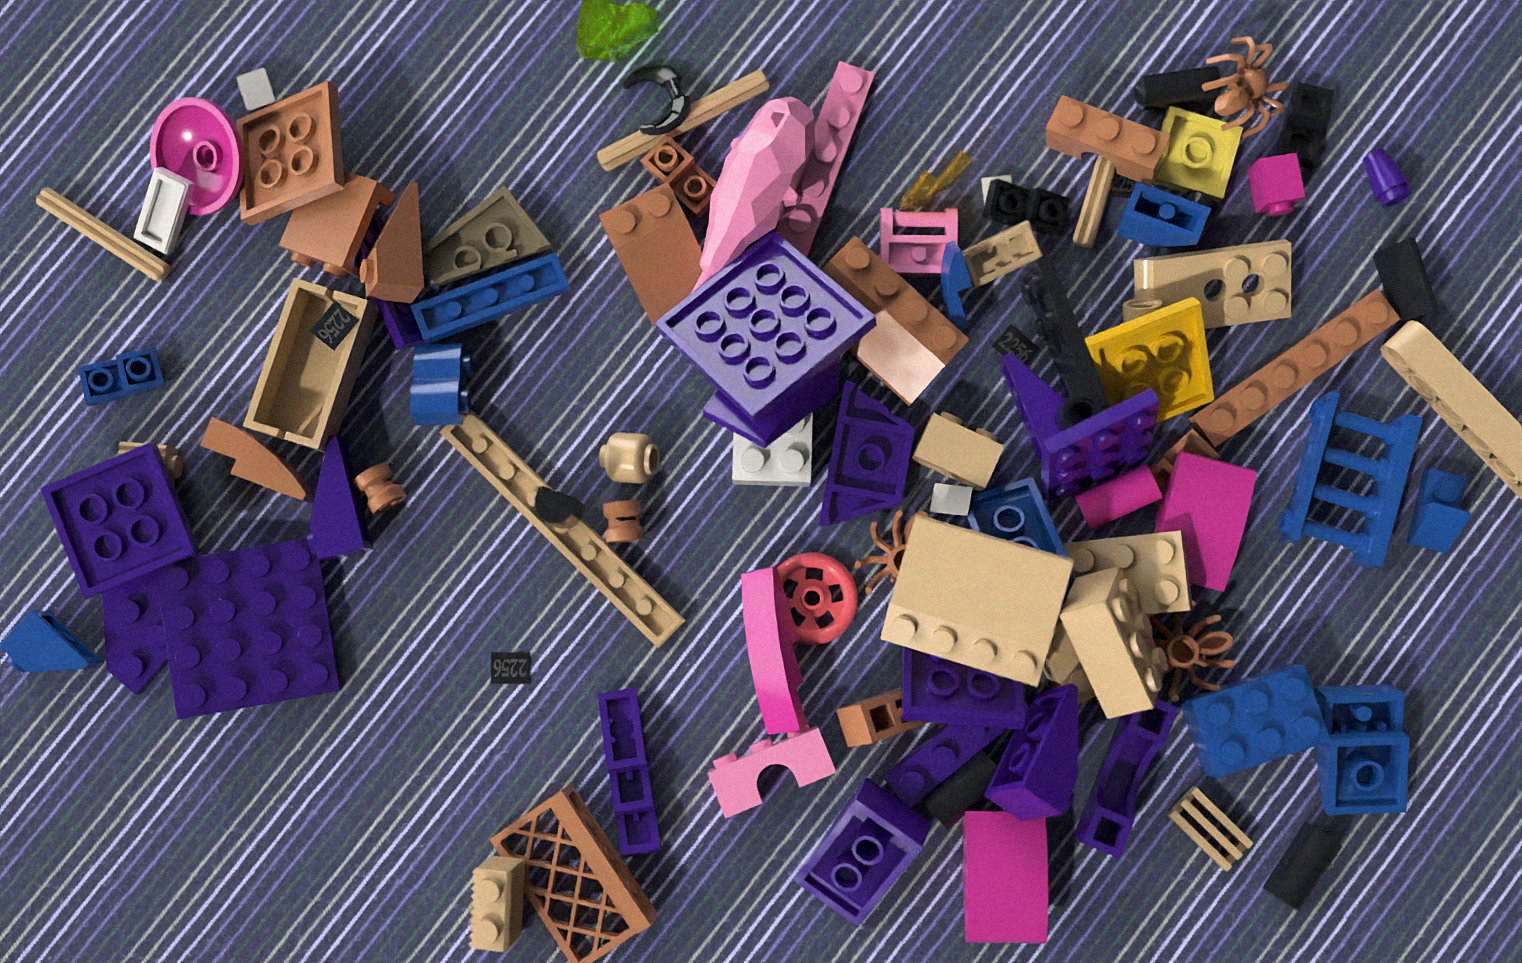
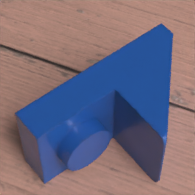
M1432 468L1423 470L1407 544L1440 553H1447L1471 516V512L1460 510L1468 478Z

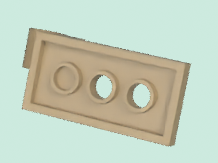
M1284 239L1134 259L1135 299L1123 303V323L1193 296L1201 303L1204 329L1290 318L1291 242ZM1257 274L1259 277L1257 288L1252 292L1244 293L1242 290L1244 279L1249 275ZM1220 279V292L1214 297L1206 298L1204 295L1206 284L1211 280Z

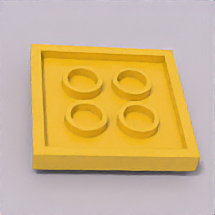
M1194 296L1084 338L1109 403L1102 408V412L1150 388L1159 399L1156 423L1215 400L1201 303Z

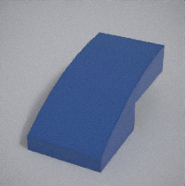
M953 240L946 243L943 254L940 278L941 297L946 318L961 330L969 326L958 291L972 287L962 250Z

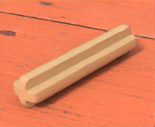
M1101 155L1097 156L1073 236L1074 244L1083 248H1092L1116 172V166Z

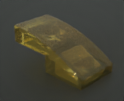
M960 150L937 179L924 170L901 198L898 210L900 212H911L939 198L963 177L973 159Z

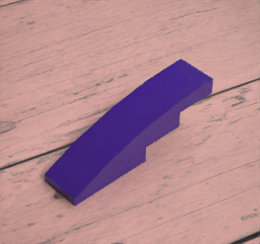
M637 688L598 694L606 766L610 776L621 856L626 858L661 852L662 846Z

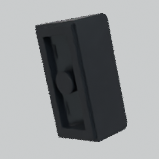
M1414 237L1405 239L1373 254V260L1387 301L1400 318L1396 324L1419 319L1438 310V305Z

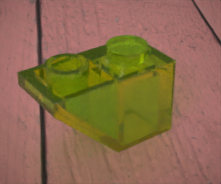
M582 0L576 37L579 57L609 62L620 61L659 32L658 10L652 9L649 5L643 3H632L630 6L617 5L611 0Z

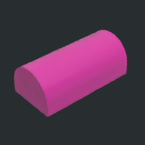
M1147 463L1074 495L1090 530L1163 498Z

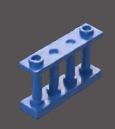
M1331 391L1315 399L1310 407L1308 420L1312 421L1288 509L1283 510L1278 521V531H1281L1278 542L1284 544L1299 542L1301 534L1352 549V553L1355 554L1353 565L1366 569L1382 568L1423 418L1406 414L1392 419L1388 424L1336 409L1340 393ZM1331 425H1339L1381 438L1385 444L1382 458L1377 461L1326 445ZM1321 461H1327L1372 475V479L1375 480L1372 495L1364 497L1316 482ZM1311 497L1362 512L1363 517H1365L1362 531L1354 534L1305 519Z

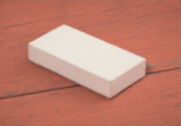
M163 167L154 168L133 238L165 254L174 253L196 183Z

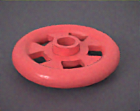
M806 552L788 558L777 567L783 586L788 579L798 583L794 590L793 598L786 597L790 610L792 607H795L801 615L806 617L800 626L795 625L800 639L797 643L804 645L825 644L838 638L848 629L857 612L858 590L852 574L840 561L823 553ZM806 568L822 569V581L816 579L806 580ZM839 584L843 594V601L832 603L831 592L828 587ZM809 591L817 592L820 597L819 603L815 606H810L805 602V595ZM827 610L830 611L834 621L823 628H819L814 619L826 613Z

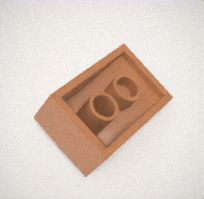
M668 182L598 215L603 229L653 327L655 326L654 322L691 294L703 271L700 266L702 251Z

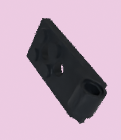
M1052 257L1037 261L1022 279L1024 284L1021 285V292L1027 306H1033L1037 320L1034 322L1037 335L1042 342H1047L1068 400L1062 403L1055 413L1056 427L1062 432L1076 425L1070 417L1072 407L1078 409L1084 418L1087 417L1089 419L1101 413L1102 408L1109 403Z

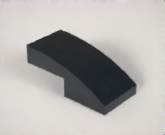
M1300 81L1296 82L1285 115L1276 156L1297 153L1300 167L1314 168L1319 159L1323 130L1330 120L1334 90Z

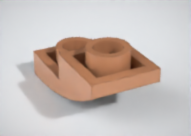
M666 134L640 162L660 184L668 182L676 199L699 219L710 208L711 195L717 182L695 164L694 158Z

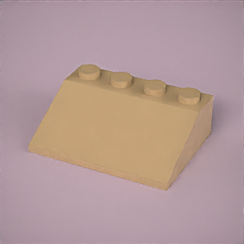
M916 514L880 639L1037 687L1074 560Z

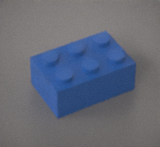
M1285 664L1220 685L1219 691L1205 690L1179 699L1204 774L1215 778H1220L1331 741L1304 664Z

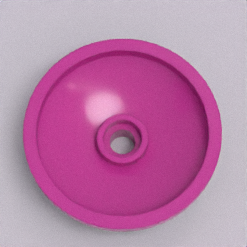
M187 97L169 104L155 122L150 140V160L153 172L154 168L163 167L196 183L186 213L208 215L217 213L227 207L239 191L245 164L241 137L229 115L210 100Z

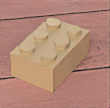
M1120 566L1075 578L1059 614L1107 719L1152 709L1158 691L1161 690L1164 672L1168 667L1163 649L1156 647L1151 636V622L1146 613L1140 612L1136 603L1137 594L1135 586L1130 578H1125Z

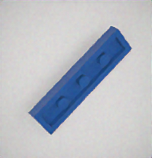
M555 252L410 306L424 342L429 344L570 292L571 290Z

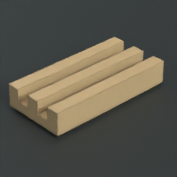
M1192 786L1166 813L1226 872L1232 867L1231 864L1234 860H1239L1243 856L1242 852L1254 844L1195 786ZM1193 799L1204 807L1238 841L1235 845L1190 803ZM1183 809L1228 852L1224 857L1180 815Z

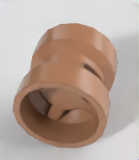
M386 462L365 470L352 482L359 493L367 495V507L374 516L392 509L407 497L401 485L395 484L391 480L393 472Z
M641 500L616 501L603 504V514L608 519V528L605 531L606 543L644 540V529L639 524V515L642 513ZM620 519H630L625 521H616Z

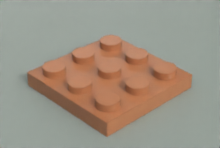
M329 81L236 120L245 159L243 179L239 188L241 220L251 226L345 188L338 88Z

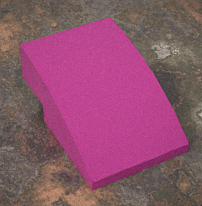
M1179 450L1160 507L1154 519L1156 523L1154 533L1184 531L1190 583L1224 592L1243 535L1257 472L1246 467Z
M966 811L962 818L964 852L962 875L966 942L1047 943L1048 854L1046 817L1020 821L1009 812Z

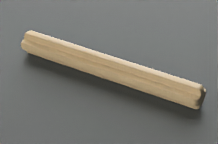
M756 70L693 102L687 118L679 127L671 132L661 135H647L639 130L598 151L597 158L602 168L609 172L650 151L666 134L674 139L769 89L768 80L761 70Z

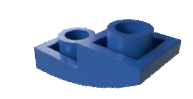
M155 347L115 355L116 359L78 367L85 401L89 407L135 396L165 386Z

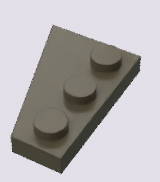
M504 185L422 247V263L424 270L438 287L548 250L552 246Z

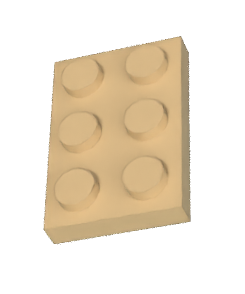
M1184 531L1063 543L1068 558L1074 560L1072 566L1075 571L1074 580L1081 576L1120 566L1125 578H1130L1135 586L1137 594L1136 603L1141 613L1154 614L1193 610Z

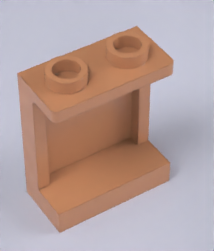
M343 170L345 188L295 208L279 246L292 253L290 260L311 269H313L315 263L322 265L323 272L344 280L346 274L360 278V269L354 266V260L377 205L390 209L396 195L378 181Z

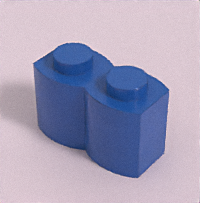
M462 343L416 344L410 398V411L416 426L462 425L465 413L471 411V393L469 389L465 388L467 378H473L472 355H466Z

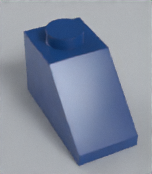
M1137 182L1123 213L1117 235L1151 248L1196 245L1211 208Z
M31 610L0 643V648L8 654L6 657L8 663L24 673L100 668L105 663L50 611Z

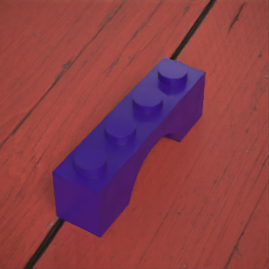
M1156 699L1152 709L1119 717L1073 837L1116 858H1121L1135 822L1134 806L1140 783L1152 758L1165 745L1179 708Z

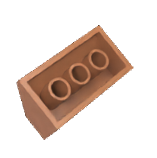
M856 236L822 269L826 275L869 310L876 318L877 326L847 350L908 406L931 384L970 340Z

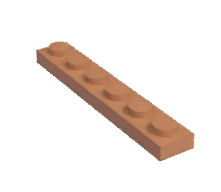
M1377 288L1188 419L1198 433L1215 448L1399 321L1400 318Z

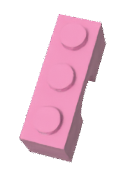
M806 725L801 730L786 732L788 737L773 743L771 737L758 741L749 746L751 753L739 758L733 752L713 761L715 768L708 771V776L725 818L763 803L757 786V778L760 772L769 765L781 764L788 767L794 773L799 787L836 773L818 726L809 728V725Z

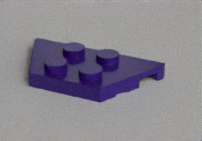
M845 380L818 523L819 527H827L902 504L915 428L902 418L892 414L878 400H874L865 394L851 380Z

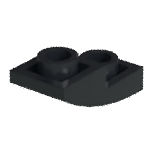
M996 178L990 181L982 217L1009 226H1015L1026 220L1030 222L1034 232L1059 236L1063 233L1070 198L1039 187L1029 190Z

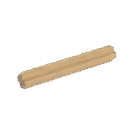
M48 187L43 188L36 197L37 205L157 282H163L171 272L169 264Z

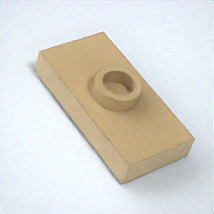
M1026 220L962 251L972 283L971 288L974 289L1043 256L1031 224Z

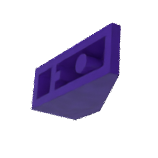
M1009 353L1004 355L998 363L1041 466L1042 441L1060 433L1055 424V413L1065 400L1015 355ZM1073 407L1071 408L1070 417L1075 424L1086 420L1085 418L1080 419L1077 410Z
M337 434L328 437L309 520L311 532L307 534L312 554L317 555L318 560L333 561L374 549L361 496L352 483L356 476L347 439Z

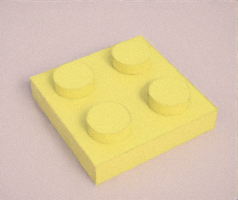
M1170 106L1166 111L1160 131L1170 135L1168 155L1154 183L1185 193L1190 191L1199 192L1219 203L1224 198L1243 127L1237 126L1222 131L1221 126L1227 122Z

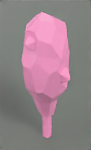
M785 97L767 102L757 111L742 135L731 142L732 149L725 159L723 171L711 195L709 224L700 260V266L703 271L691 293L740 256L749 244L776 228L786 207L799 203L801 198L795 192V189L802 178L815 144L813 112L799 99Z

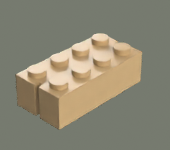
M293 278L243 426L262 434L325 453L328 437L338 434L379 309L368 300L336 290L333 293L326 287ZM335 301L339 302L340 306L359 321L338 347L332 350L310 331Z

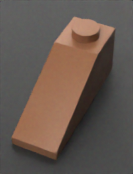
M410 181L397 200L369 255L361 263L360 281L365 283L366 298L412 303L424 288L417 182Z
M902 687L836 709L847 747L872 744L929 723L901 720Z

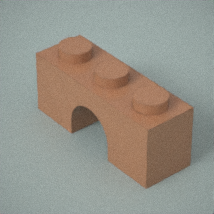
M1061 95L1045 128L1046 147L1080 160L1085 152L1101 155L1116 166L1117 174L1151 187L1169 150L1170 135Z

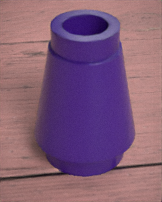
M1384 148L1377 149L1363 158L1362 161L1365 164L1375 202H1380L1383 208H1389L1401 203L1412 195L1413 192L1410 188L1411 180L1386 153Z

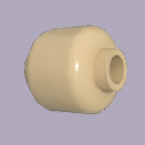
M619 432L614 433L609 438L607 445H602L599 453L600 466L605 468L607 476L612 481L639 484L646 482L651 475L657 472L660 455L658 446L652 443L648 435Z

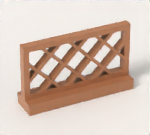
M572 783L489 839L501 857L525 860L524 893L570 963L594 962L634 934H639L651 926L659 915ZM549 808L552 809L560 821L557 835L537 830L540 814ZM532 820L531 829L522 827ZM565 831L567 832L569 837L564 836ZM512 833L529 836L526 856L512 853L504 839ZM536 838L556 842L552 862L533 858ZM562 844L577 847L581 853L579 868L559 864ZM587 864L589 865L591 870H586ZM531 865L551 869L548 889L533 885L529 879ZM558 871L578 875L575 895L554 891ZM584 877L596 879L604 888L602 901L581 897ZM541 896L546 897V901H545V902H544V900L542 899ZM609 897H610V899L612 900V902H613L614 904L608 903V898H609ZM553 899L573 903L570 922L557 920L551 912ZM579 904L600 909L597 928L576 924ZM606 910L620 913L629 927L620 933L603 930ZM563 929H564V930H568V934H567V935L565 934V932L563 931ZM574 932L595 936L593 951L583 958L580 957L573 946ZM601 938L608 939L607 942L600 946Z

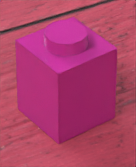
M1297 153L1260 158L1247 169L1255 213L1269 211L1270 216L1284 215L1292 212L1293 207L1305 198Z

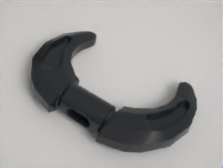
M655 63L641 66L632 71L623 81L624 89H629L641 82L656 83L661 87H666L671 99L665 114L659 120L639 127L640 132L643 134L661 135L669 133L679 127L689 115L691 109L690 95L685 96L680 81L683 79L675 68L669 65Z

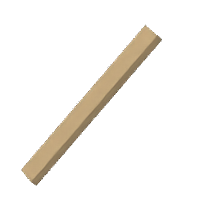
M472 409L470 412L465 413L462 425H446L439 432L657 648H660L686 621L582 518L577 525L569 529H559L542 520L534 507L535 496L539 487L552 488Z

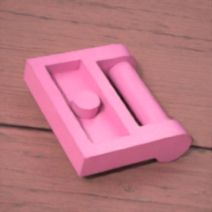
M880 208V258L899 276H941V265L946 243L954 240L958 245L957 208H945L944 212H893L892 208ZM893 227H944V235H893Z

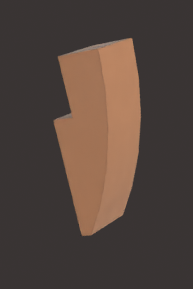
M211 417L200 446L236 459L230 474L313 504L314 492L305 479L284 457L247 431Z

